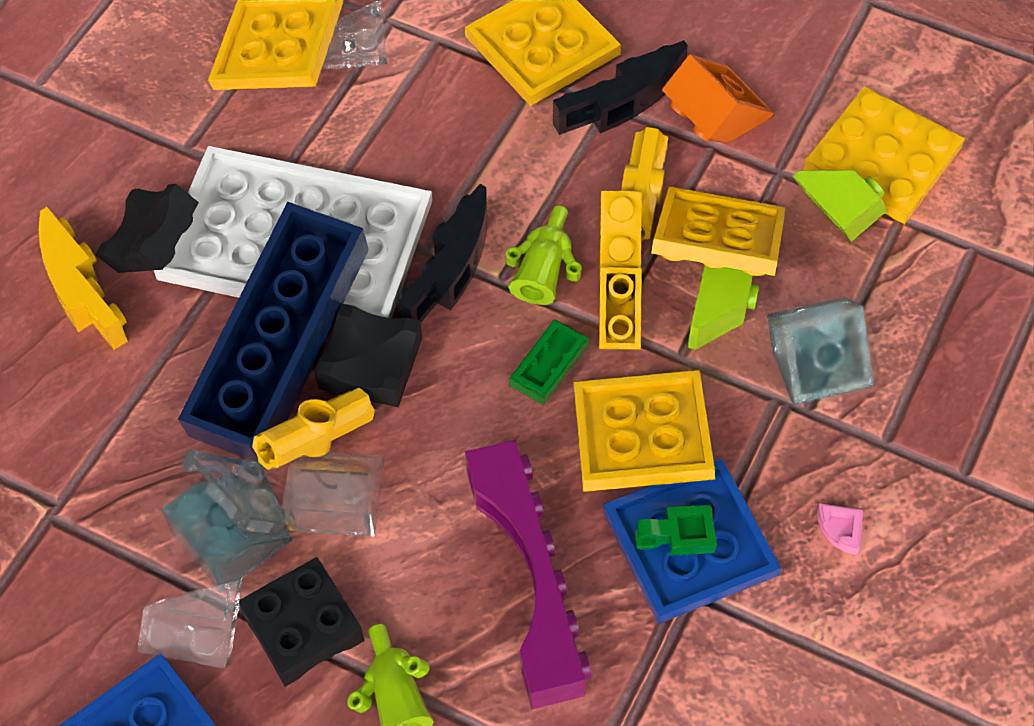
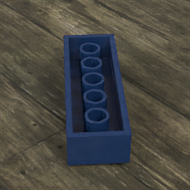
M287 201L178 418L189 437L259 463L257 454L252 448L254 436L288 420L336 320L341 303H344L369 251L362 227Z

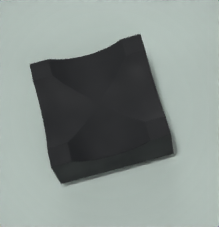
M176 183L168 184L165 190L157 192L140 188L132 189L125 200V214L119 229L109 240L101 243L95 256L118 273L163 270L174 258V248L181 235L191 226L193 222L192 215L199 202Z
M341 303L330 341L315 371L318 389L343 394L349 390L353 391L360 388L369 395V399L372 402L399 407L422 341L421 321L410 318L381 317L363 311L356 306Z
M318 557L238 600L245 620L266 652L285 687L298 680L307 671L327 658L352 649L364 642L360 624Z

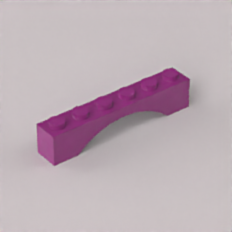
M516 440L465 451L466 472L476 509L494 520L511 537L523 555L532 577L535 592V609L529 632L520 649V670L531 710L584 697L586 680L592 678L591 668L586 652H577L574 641L575 637H579L576 616L573 610L565 611L562 600L563 596H567L565 579L561 569L553 570L550 557L555 556L550 530L542 531L539 518L544 517L542 501L538 491L531 493L527 481L533 479L529 457L527 454L520 455Z

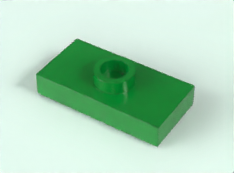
M554 319L510 376L509 386L544 406L589 346V338Z

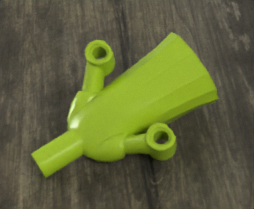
M554 206L547 225L531 231L527 236V240L520 246L507 249L506 264L511 267L520 266L517 274L508 286L510 293L516 298L531 304H552L553 300L556 299V286L562 259L566 264V279L574 282L580 281L582 266L575 261L571 252V240L568 234L562 230L568 215V210L565 207Z
M384 624L372 626L368 632L376 656L365 672V682L357 691L349 695L347 700L348 707L359 713L366 712L372 706L370 696L375 691L381 726H432L434 720L428 713L413 676L416 678L425 676L429 672V664L416 656L411 657L408 651L402 648L392 647Z

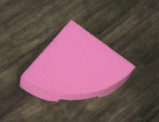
M819 503L817 517L825 537L838 549L858 556L863 510Z

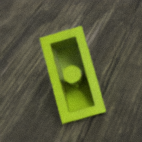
M855 170L798 171L793 175L800 188L851 242L888 211L881 199L886 193L871 176L864 180Z
M704 265L690 328L689 349L696 350L744 323L746 309L755 310L759 285L752 284L753 275H749L740 269L729 267L710 268Z

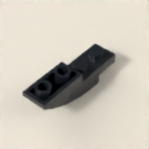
M685 40L672 45L662 46L655 51L638 57L628 58L624 62L616 64L615 78L600 81L591 87L577 92H569L560 98L554 99L553 125L558 134L561 135L591 123L595 124L599 133H603L633 119L650 108L665 95L662 91L663 87L685 61L688 48Z
M479 184L470 195L466 194L457 205L456 212L447 222H441L437 226L432 237L435 256L428 259L423 267L422 274L412 285H406L398 297L397 304L400 319L410 318L422 322L437 303L451 311L465 292L480 262L486 240L487 190L484 185Z

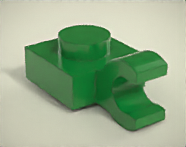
M711 505L667 507L664 520H637L638 530L634 532L636 549H653L668 543L670 556L715 553L717 542Z

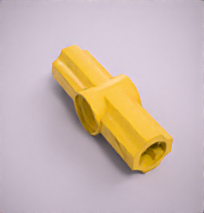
M650 127L635 133L630 163L625 166L621 191H642L641 241L651 237L656 204L660 205L665 176L663 166L668 149V136L662 134L659 129Z
M360 388L353 391L349 390L328 401L320 399L306 400L299 405L297 416L255 435L252 448L257 454L258 462L267 470L274 467L279 468L303 455L320 457L330 451L332 440L372 421L375 409L371 405L369 395Z

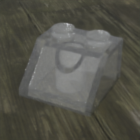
M328 452L320 457L303 455L293 460L288 468L282 504L288 531L375 536L385 461L384 455Z

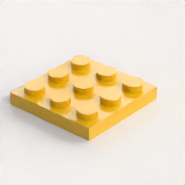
M237 0L208 78L210 85L214 90L316 86L344 1Z
M512 0L465 26V37L530 106L621 55V44L577 0Z
M864 86L806 158L803 170H855L864 180L871 176L886 193L881 197L888 209L884 214L905 225L961 150L965 138Z
M668 187L653 240L652 254L662 255V257L671 261L685 259L701 262L710 268L729 267L740 269L753 276H762L764 274L775 276L786 207Z
M700 370L574 382L583 492L715 480V466Z

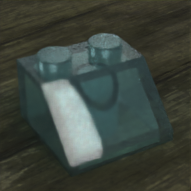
M841 297L767 314L773 355L791 402L794 405L874 386L863 306L847 297Z
M240 477L197 483L161 509L171 533L221 593L292 541L290 534Z

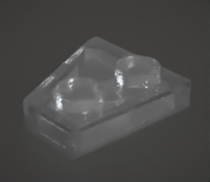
M382 0L375 1L337 20L321 70L387 64Z
M193 450L187 452L181 462L183 468L187 472L199 471L210 482L205 490L206 493L226 510L227 515L240 529L273 535L280 534L287 522L263 465L250 459L241 460Z
M234 578L222 584L190 591L181 596L163 599L143 607L137 652L152 655L162 653L164 657L226 668L230 665L242 579Z

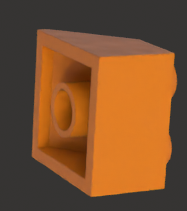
M692 54L688 55L662 89L672 100L669 103L671 108L685 118L688 117L695 124L693 131L707 142L714 140L728 144L768 121L775 114L728 65Z

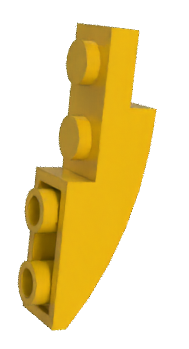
M601 191L599 350H641L642 191Z
M45 207L40 210L39 218L40 248L45 268L59 302L78 332L93 324L113 350H116L128 342L122 327L127 321L115 303L107 305L102 299L105 295L97 283L98 278L93 268V264L97 262L96 257L85 242L78 244L74 240V237H76L75 232L63 216L57 219L49 208Z

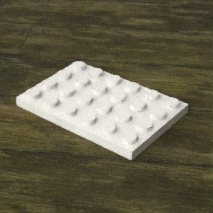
M208 146L188 191V194L199 202L192 215L193 222L189 229L181 235L174 248L175 255L172 261L163 270H154V273L159 281L239 298L288 201L363 228L369 251L344 304L356 306L363 311L377 316L392 318L433 201L432 191Z

